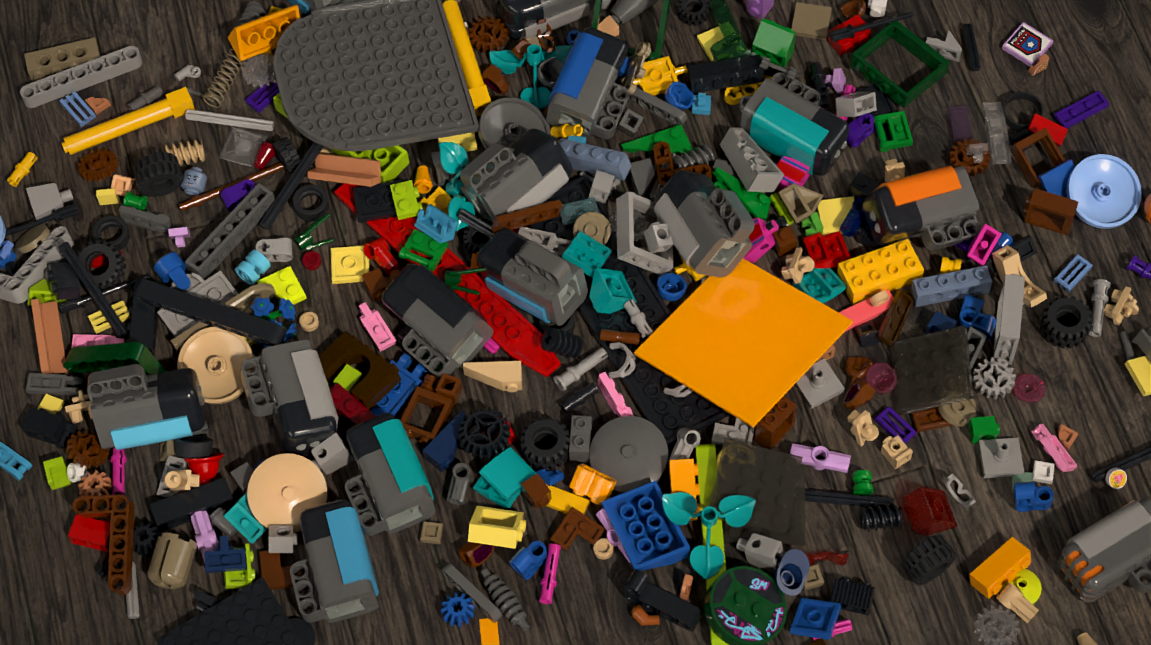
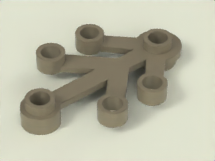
M640 42L636 48L635 55L630 57L632 60L628 64L630 67L627 68L626 74L618 79L622 83L621 86L628 89L630 95L635 92L637 85L633 84L635 77L642 79L646 73L643 64L645 58L651 53L650 43Z

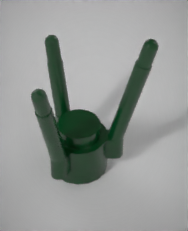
M331 213L318 219L308 229L294 238L301 250L306 248L307 251H310L313 248L334 242V239L331 238L311 244L314 240L310 235L314 229L331 216Z
M486 268L461 271L448 270L445 272V283L451 286L453 290L479 295V291L461 287L458 284L462 283L463 274L486 271Z

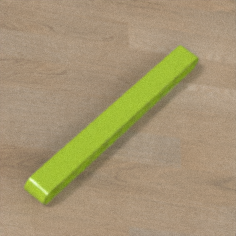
M699 444L695 447L696 464H698L697 482L699 483L700 490L699 503L701 511L705 507L711 506L720 512L715 444ZM719 517L717 518V523L711 527L710 547H720L724 555V561L719 572L715 576L706 579L707 591L710 585L726 571L722 518ZM701 522L703 546L706 547L707 527ZM710 627L711 645H729L722 641Z

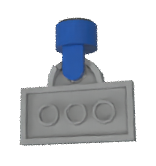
M176 252L165 254L154 265V271L164 283L173 281L170 288L220 305L238 295L221 270L207 280L193 272L192 274H185L186 265ZM164 309L157 311L158 316L174 337H177L199 322Z

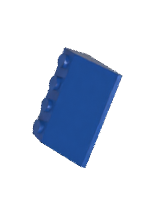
M656 481L601 502L634 570L641 571L668 566L689 557L690 546L679 525L672 523L667 518L662 504L663 494Z

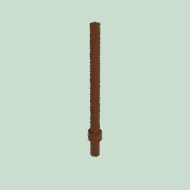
M278 163L203 195H195L191 197V200L178 204L180 211L193 206L198 207L203 205V202L220 196L224 189L232 187L243 180H252L254 182L281 171L284 167L282 163Z

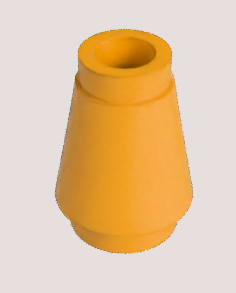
M423 165L417 168L414 187L417 186L418 192L421 194L428 193L432 188L428 167Z

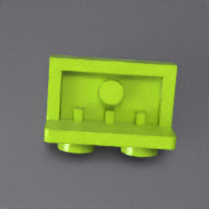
M412 180L390 185L398 220L418 217L420 209L423 210L421 202L417 203L416 198L420 196L417 186L413 187Z
M249 543L244 544L243 548H234L245 549L246 570L224 572L225 589L244 588L255 580V570L251 569L253 550H250Z

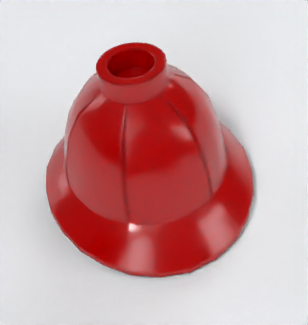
M217 452L205 458L183 459L188 463L191 474L200 476L199 484H208L216 476L219 461L225 453Z

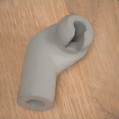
M187 65L175 73L174 77L178 82L186 77L197 78L201 75V69L197 66Z

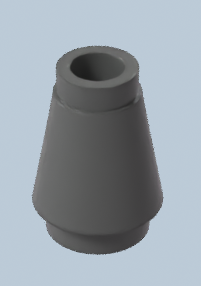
M220 507L209 518L212 520L211 523L231 537L238 530L224 517L227 510Z

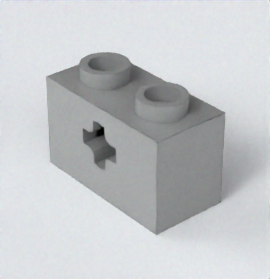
M854 92L836 98L837 116L857 117L876 111L875 92Z

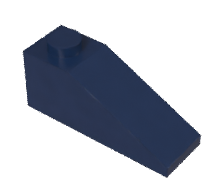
M464 410L423 449L424 459L440 472L445 468L448 469L454 463L460 444L457 437L459 435L457 429L460 427V421H465L464 414L466 415V412Z

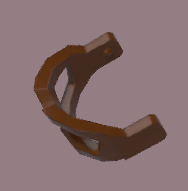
M546 19L537 21L538 25L546 23ZM547 23L548 31L544 38L551 40V47H545L540 29L537 30L540 45L545 53L555 51L556 47L554 37L549 36L552 29Z

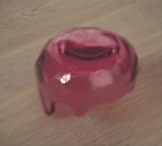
M876 363L870 366L866 372V381L876 390V393L887 394L896 386L897 375L887 363Z

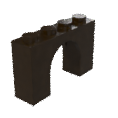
M346 332L319 355L328 382H331L339 375L347 364L363 363L370 366L367 376L351 390L353 397L368 410H371L401 381L398 373L399 369L395 364H389L381 354H375L367 344H361L356 336H350Z

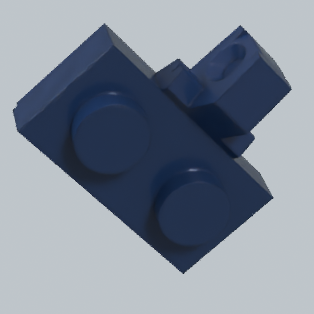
M220 536V547H216L215 551L204 552L206 573L246 570L245 549H234V546H228V536Z

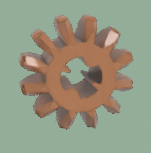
M95 470L92 475L90 472H87V478L81 477L82 483L78 484L80 496L110 495L112 481L110 477H107L106 473L102 472L99 474Z

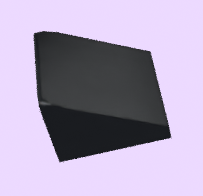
M872 322L854 327L862 348L880 342L876 337L878 330Z

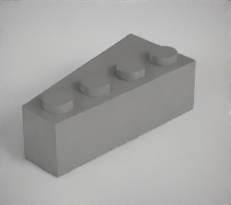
M730 127L720 146L748 192H774L784 174L743 128Z

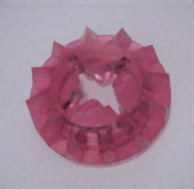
M1033 374L1020 376L1014 385L1015 395L1020 398V401H1026L1028 404L1030 402L1037 403L1038 400L1043 398L1046 390L1043 380ZM1033 385V390L1026 394V387L1029 388Z

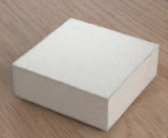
M1035 460L1032 481L1052 484L1055 464Z

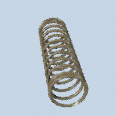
M229 49L231 54L226 55L228 60H223L225 65L220 66V68H228L234 74L228 73L221 68L222 71H217L218 76L214 77L216 82H211L212 87L208 88L210 93H205V96H203V100L212 107H221V102L224 101L227 91L233 85V80L239 74V69L245 63V60L241 63L238 57L231 52L234 49ZM228 55L236 58L240 63L232 61L228 58ZM225 61L232 63L236 68L228 66ZM219 72L226 74L230 79L222 77ZM215 78L222 79L227 85L218 82ZM215 83L221 86L224 90H220L214 87L212 84ZM209 89L217 91L221 96L212 93ZM205 97L212 102L214 101L208 97L215 99L219 103V106L209 104L205 100Z

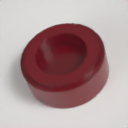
M309 251L302 257L303 266L307 270L313 271L321 266V257L315 251Z

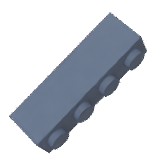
M562 138L559 141L574 170L596 174L598 170L614 175V179L624 181L632 167L627 154L624 152Z

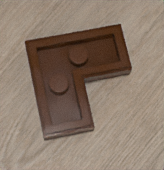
M945 388L926 391L925 397L929 409L912 412L911 417L917 433L953 426L941 416L938 408L939 399L945 393Z
M571 507L550 538V541L560 545L563 550L567 551L578 535L594 546L605 531V528L574 507Z
M269 550L259 552L261 574L269 588L276 590L293 587L290 575L291 566L282 567L280 553H269ZM298 572L296 576H302L303 572Z

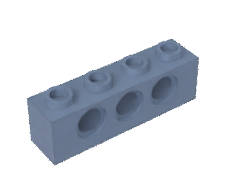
M987 266L914 279L912 281L911 294L915 300V307L965 298L966 294L976 296L990 293L992 279Z

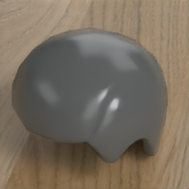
M552 57L541 62L537 68V76L541 83L553 87L563 63Z

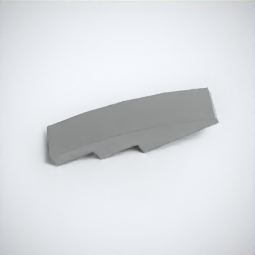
M520 227L518 234L562 257L563 253L572 243L571 240L557 238L555 233L527 227Z

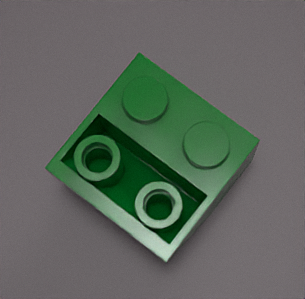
M763 18L752 45V52H756V55L760 54L761 59L765 56L770 58V62L785 67L794 53L796 32L788 27L778 25L774 21Z

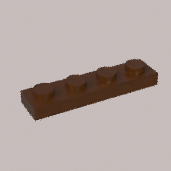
M560 200L548 201L538 206L533 205L527 209L498 215L494 220L491 230L495 235L502 228L513 230L558 217L563 204Z

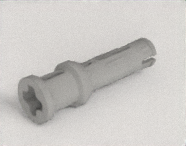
M1104 279L1093 281L1094 294L1091 296L1093 303L1091 318L1093 319L1089 330V335L1093 337L1101 336L1104 307L1109 299L1107 292L1110 288V282Z
M600 347L574 367L569 366L566 368L567 371L559 376L556 375L554 382L560 390L565 391L568 385L579 381L581 375L608 358L607 352L604 348Z

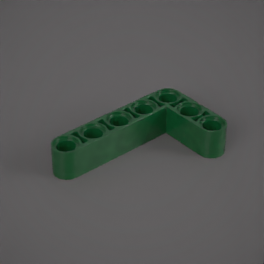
M139 342L73 347L70 349L63 364L64 368L72 373L103 371L133 364L141 365L146 375L166 372L147 347Z

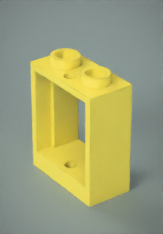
M476 506L469 524L468 542L516 549L517 543L522 541L523 532L526 529V520H523L524 512Z

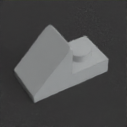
M948 31L945 41L927 37L926 43L944 58L959 62L962 48L950 31Z

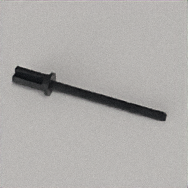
M907 12L893 18L882 19L854 28L851 24H848L847 27L830 31L829 38L831 42L849 37L854 38L856 32L910 18L915 14Z
M73 204L58 210L53 209L52 215L6 230L5 237L55 219L57 223H60L61 220L80 214L77 204Z
M146 274L101 292L105 296L135 285V281H139L140 278L149 280L151 276ZM79 295L78 299L59 303L58 307L61 314L80 307L85 308L84 303L93 299L90 295L83 298Z

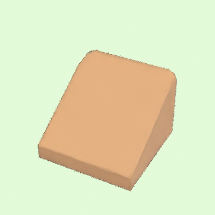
M610 15L598 26V30L613 36L619 35V26Z
M114 174L110 189L114 188L118 195L125 196L128 191H131L135 179Z

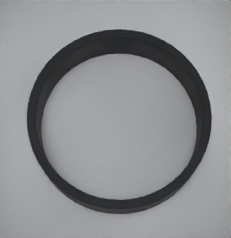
M1029 92L1013 93L1004 101L1002 119L1013 130L1021 131L1029 126V124L1014 122L1006 114L1005 107L1013 100L1024 99L1032 102L1039 109L1040 116H1043L1044 107L1037 96Z

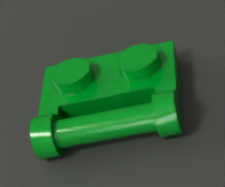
M904 111L874 116V126L880 141L879 148L881 152L913 145V139ZM887 122L892 138L891 141L886 139L883 123Z
M414 229L405 246L401 249L399 258L409 259L428 267L431 271H435L448 248V243H439L427 234ZM411 250L416 251V252H418V253H421V254H423V255H425V256H428V257H430V258H433V259H431V260L426 259V258L421 257V256H419V255H417V254H414V253H412V252H410V251H411Z

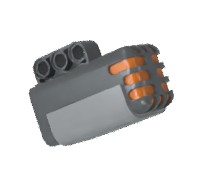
M1146 496L1140 501L1133 500L1067 541L1057 562V568L1059 572H1064V579L1073 584V591L1079 592L1080 600L1085 603L1094 602L1127 580L1137 592L1146 593L1151 590V497ZM1140 578L1146 579L1148 583H1142Z

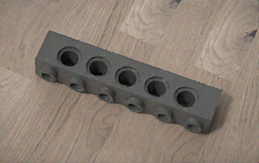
M258 183L185 261L188 273L198 274L205 280L265 216L275 201L273 192Z

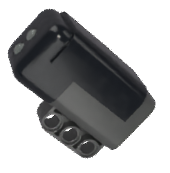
M414 263L406 265L382 293L384 305L412 328L403 339V348L440 379L443 373L451 375L456 368L460 367L463 369V363H469L493 335L494 330L486 323V318L424 265ZM417 342L416 346L411 349L412 344ZM430 353L429 358L424 360L425 355ZM443 365L442 370L437 372L438 367Z

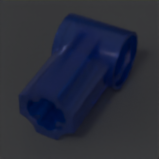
M860 198L853 201L852 207L839 229L843 235L854 237L862 222L865 221L866 218L862 210L864 199Z

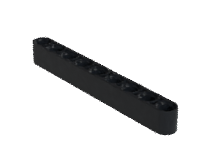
M143 278L139 279L131 295L143 303L269 346L280 345L287 331L279 324Z

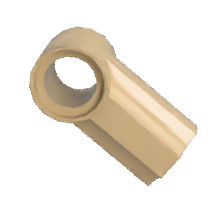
M1009 582L996 598L1006 608L1012 609L1021 619L1028 623L1039 609L1028 601L1017 587Z

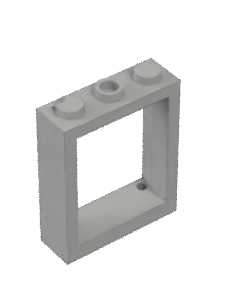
M629 191L616 199L617 258L658 275H663L673 269V246L667 251L657 252L658 255L634 246L633 209L657 218V222H660L654 212V202Z
M1018 274L1005 275L997 307L993 358L996 362L1001 358V363L1008 362V365H1012L1020 339L1025 277Z

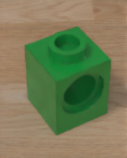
M995 416L974 417L970 419L969 432L971 443L977 444L979 440L996 439L997 435L1000 434L999 423L995 422Z

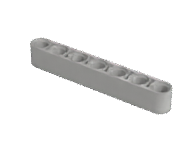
M128 46L27 84L20 90L22 100L26 107L34 108L69 95L73 91L77 92L135 70L142 65L139 49L135 46Z

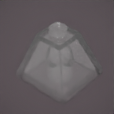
M232 127L219 158L254 168L253 163L255 162L259 146L266 141L267 136Z

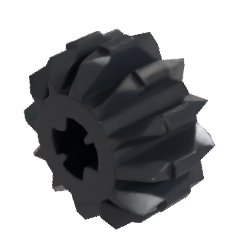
M141 522L139 528L134 525L133 552L136 551L139 556L144 552L146 556H149V551L154 552L158 535L160 537L162 535L159 533L158 527H153L152 523L149 522L145 526Z

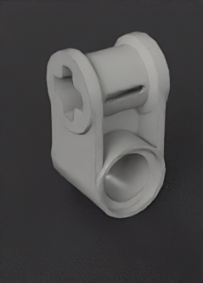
M289 238L262 239L256 244V250L266 255L269 262H288L293 258L292 240Z

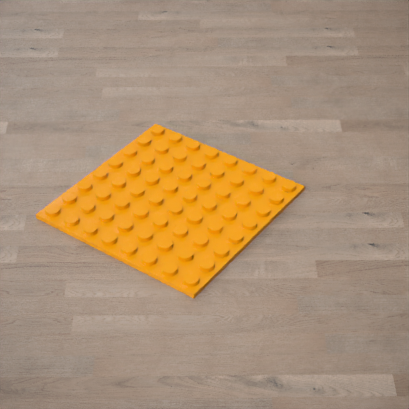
M743 258L729 275L725 277L709 276L634 352V355L754 428L851 326L853 321Z

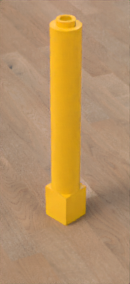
M446 0L442 6L475 114L480 116L492 102L487 87L484 84L458 3L455 0Z
M184 87L166 94V99L63 138L65 142L61 144L65 153L69 152L72 155L167 117L174 116V118L185 115L187 109L195 110L193 101L187 88Z

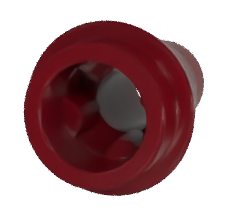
M263 142L259 146L255 162L253 163L255 168L263 170L276 155L272 144Z

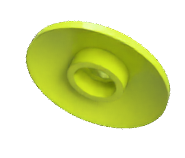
M1022 569L1015 579L1010 582L1032 604L1039 599L1042 591L1041 582L1030 570ZM1007 582V583L1002 587L1001 591L1007 586V584H1008L1009 582ZM1022 582L1026 586L1020 587L1018 583Z

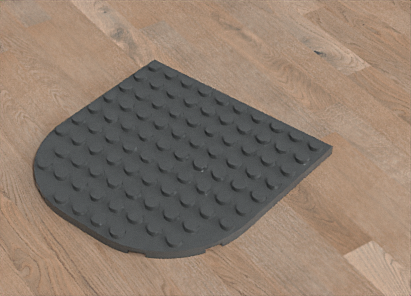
M363 0L323 7L311 11L310 15L302 19L298 18L284 31L277 43L274 54V73L284 112L292 125L301 134L315 143L342 151H366L478 132L479 124L441 0Z

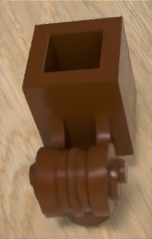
M379 268L362 275L363 284L372 302L382 300L383 291L401 272L400 270L391 271L390 278H385Z
M445 373L442 374L440 381L435 375H425L420 386L423 389L453 399L454 405H456L462 392L461 379Z

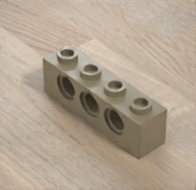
M95 37L24 54L31 81L46 78L101 57Z

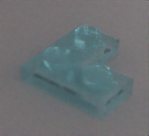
M595 197L563 204L560 211L562 224L574 223L582 214L587 212L599 213Z

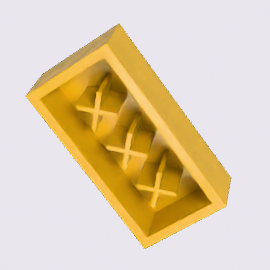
M905 239L838 263L837 276L847 285L845 292L851 304L855 305L881 291L889 290L891 292L912 284L914 279L923 277L924 268L909 239Z

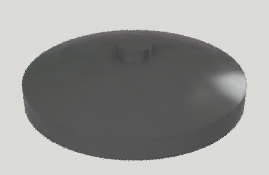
M501 98L493 101L485 108L478 123L479 138L485 149L494 143L508 148L530 129H538L551 135L549 124L543 113L531 103L518 98Z
M623 416L607 422L598 430L591 442L589 458L592 468L617 480L613 491L623 494L653 481L658 482L667 468L669 452L662 432L653 423L636 416Z

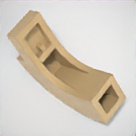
M1006 245L992 253L994 265L1002 283L1006 274H1018L1025 277L1023 305L1026 303L1032 308L1047 299L1046 292L1033 284L1025 274L1020 262L1019 253Z

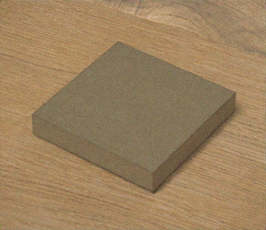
M796 2L792 30L796 32L795 36L826 40L832 7Z

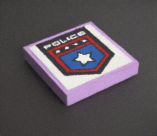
M1023 22L1003 44L1002 49L1026 65L1034 66L1039 60L1038 58L1053 44V40Z

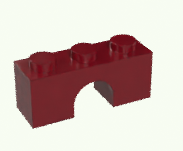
M337 383L330 389L337 415L339 417L342 415L346 417L352 426L376 417L340 384Z

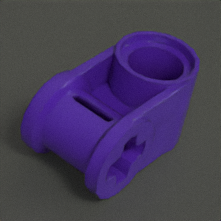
M870 113L860 115L849 124L850 131L847 143L853 148L859 146L863 140L873 133L874 117Z
M243 180L232 187L224 189L220 193L228 211L232 212L254 189L255 183L252 180Z

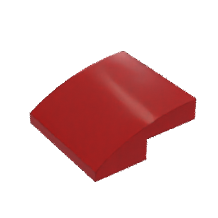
M840 231L826 236H822L820 232L803 238L809 256L815 263L814 268L838 267V263L851 259Z

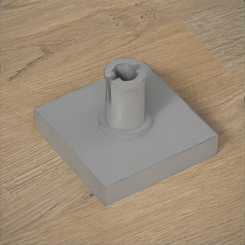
M825 358L814 363L795 383L810 409L845 391V388Z
M1019 438L979 440L978 446L984 478L1012 477V475L1024 474Z

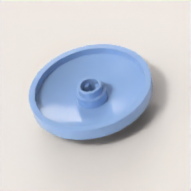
M1107 154L1087 157L1076 165L1069 175L1066 189L1067 198L1079 201L1075 214L1086 224L1101 229L1115 228L1130 220L1139 208L1142 194L1141 185L1134 170L1120 158Z

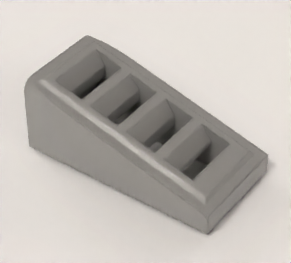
M168 456L157 491L158 497L169 498L179 492L164 490L166 486L163 479L164 475L169 471L188 470V463L184 459Z

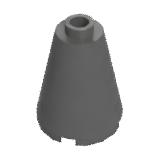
M617 0L610 14L617 24L623 25L655 5L659 0Z

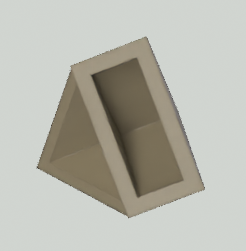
M795 183L778 192L796 223L811 216L824 196Z

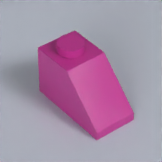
M984 224L970 243L967 257L983 266L1002 233Z

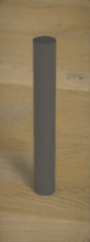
M1121 332L1120 336L1127 360L1135 359L1128 332Z

